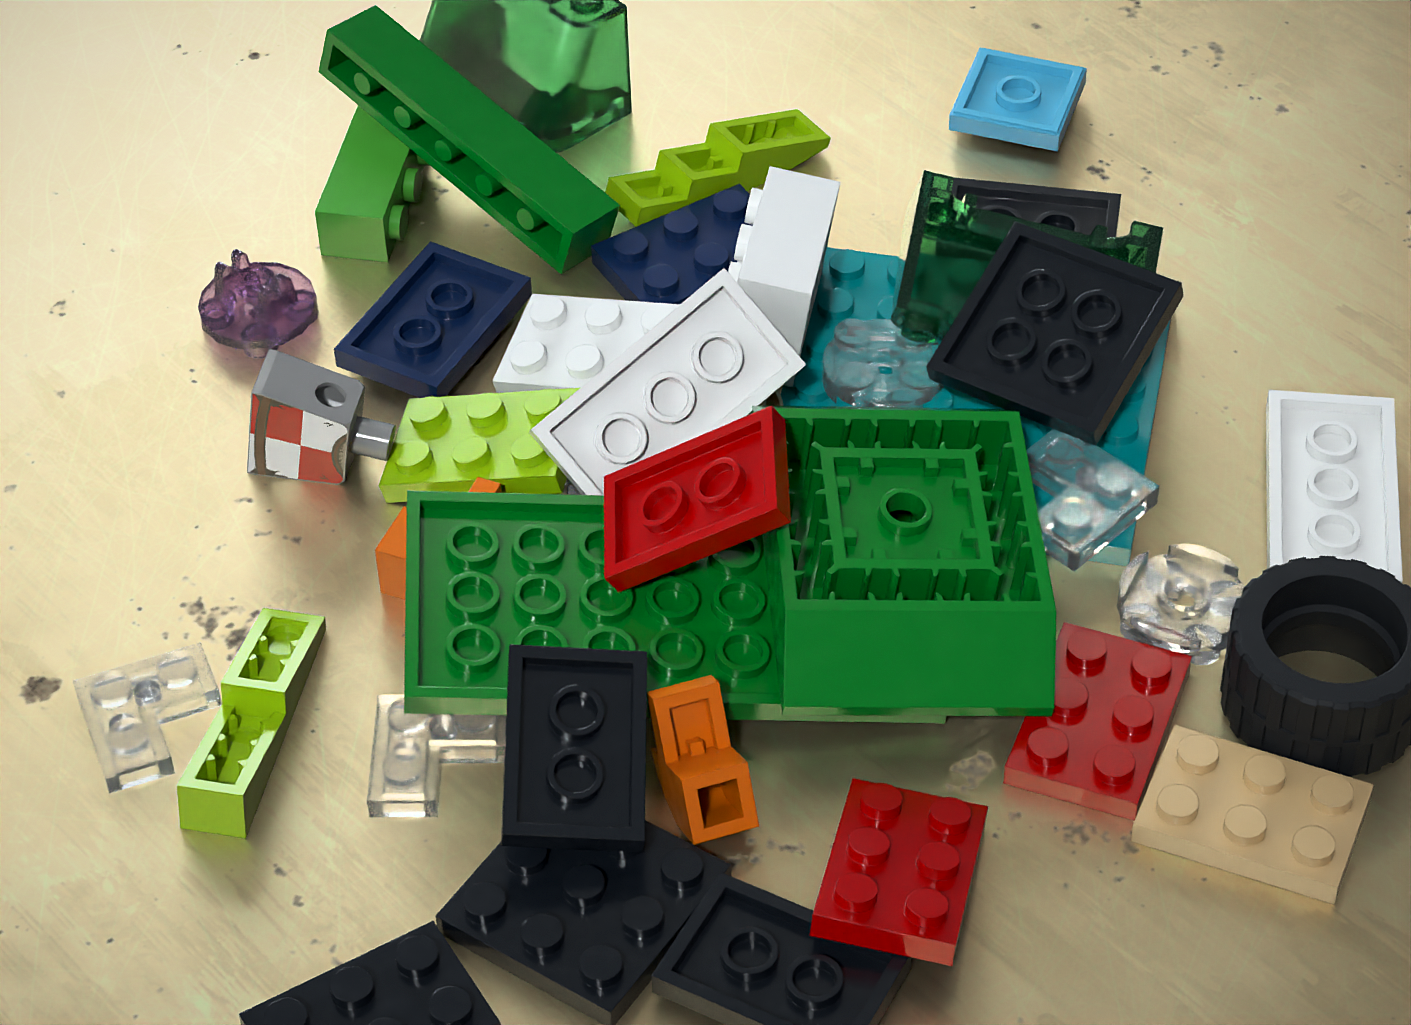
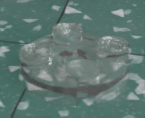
M909 318L903 321L891 319L865 321L846 319L840 322L835 327L834 338L827 344L824 350L822 382L825 392L835 403L838 396L842 401L852 405V407L922 408L923 404L931 401L934 396L936 403L943 394L945 386L929 379L926 369L928 362L940 345L932 337V327L927 322L916 318ZM878 367H891L892 373L880 374Z
M1192 544L1169 545L1168 554L1156 555L1148 559L1149 551L1136 556L1124 569L1119 582L1117 608L1120 615V631L1124 638L1192 656L1191 663L1195 665H1209L1217 661L1221 651L1227 647L1233 606L1236 599L1241 597L1245 587L1237 578L1238 567L1224 555L1209 548ZM1183 595L1194 598L1193 606H1180L1170 600L1179 601Z

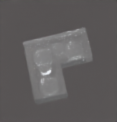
M1052 429L1027 449L1033 484L1055 497L1038 511L1045 552L1074 572L1158 502L1159 485L1098 446Z
M201 642L73 680L76 697L109 794L175 774L172 757L160 724L222 705L219 688Z
M378 695L367 793L369 817H438L442 763H504L506 716L404 714V695Z

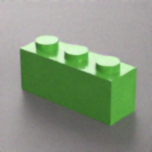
M360 106L356 108L315 209L320 252L323 256L388 263L396 241L404 240L406 236L408 208L411 202L417 203L419 201L422 190V171L424 166L430 165Z

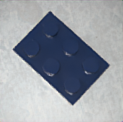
M739 183L591 245L592 264L627 301L681 304L723 268L728 272L731 261L737 263V260H734V254L741 224L753 226L752 224L744 223L750 194Z
M430 241L334 348L336 366L418 398L447 396L531 297V277Z

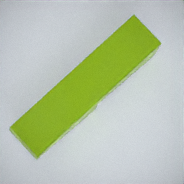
M262 608L221 681L222 705L177 784L181 829L246 839L325 634V616Z

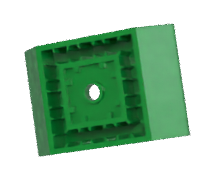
M752 406V411L749 415L769 406ZM773 406L785 419L791 514V523L762 534L782 716H1052L1055 695L1057 611L1020 413L1005 409ZM896 510L908 511L918 521L911 523L901 522L894 519L889 513Z

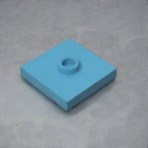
M979 48L949 114V130L1058 152L1086 84L1087 68Z

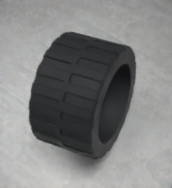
M1336 556L1291 559L1288 563L1273 565L1264 570L1258 578L1251 579L1243 588L1241 597L1236 599L1232 609L1220 687L1223 714L1228 717L1229 727L1235 736L1242 739L1248 747L1348 777L1374 773L1381 770L1382 766L1394 763L1403 756L1405 749L1411 745V587L1401 583L1395 578V575L1381 568L1376 569L1367 565L1366 562L1355 559H1338ZM1300 651L1336 653L1362 664L1377 677L1355 683L1320 681L1293 670L1283 663L1279 657Z

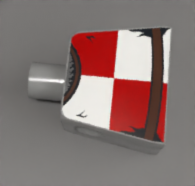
M269 349L251 392L247 473L338 485L346 481L355 454L384 461L388 460L394 442L396 425L362 417L365 386L359 380L283 352Z

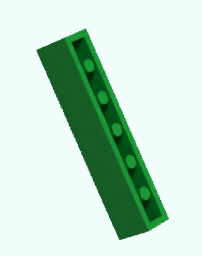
M377 5L327 29L318 72L558 273L563 274L591 257V245L610 238L620 204Z

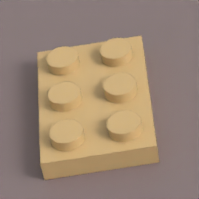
M1174 724L1133 823L1131 842L1334 905L1371 802L1374 784Z

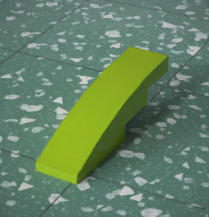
M798 109L713 122L709 125L705 143L660 150L655 170L609 177L605 193L620 204L619 212L637 227L739 183L746 191L751 190L752 187H758L765 183L770 166L791 170L828 148L831 137Z

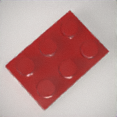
M771 405L604 476V579L618 592H621L791 523L785 419Z
M1064 622L1056 640L1052 716H1025L1005 764L1003 784L1135 821L1187 683L1192 656Z
M852 778L812 914L810 936L952 966L984 833L988 806L965 802L954 797H941L898 788L887 783H874Z

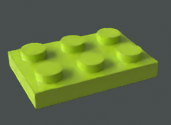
M580 388L442 397L430 396L409 399L379 483V488L386 503L407 502V490L468 492L477 477L501 483L502 493L562 494L567 477L529 432Z

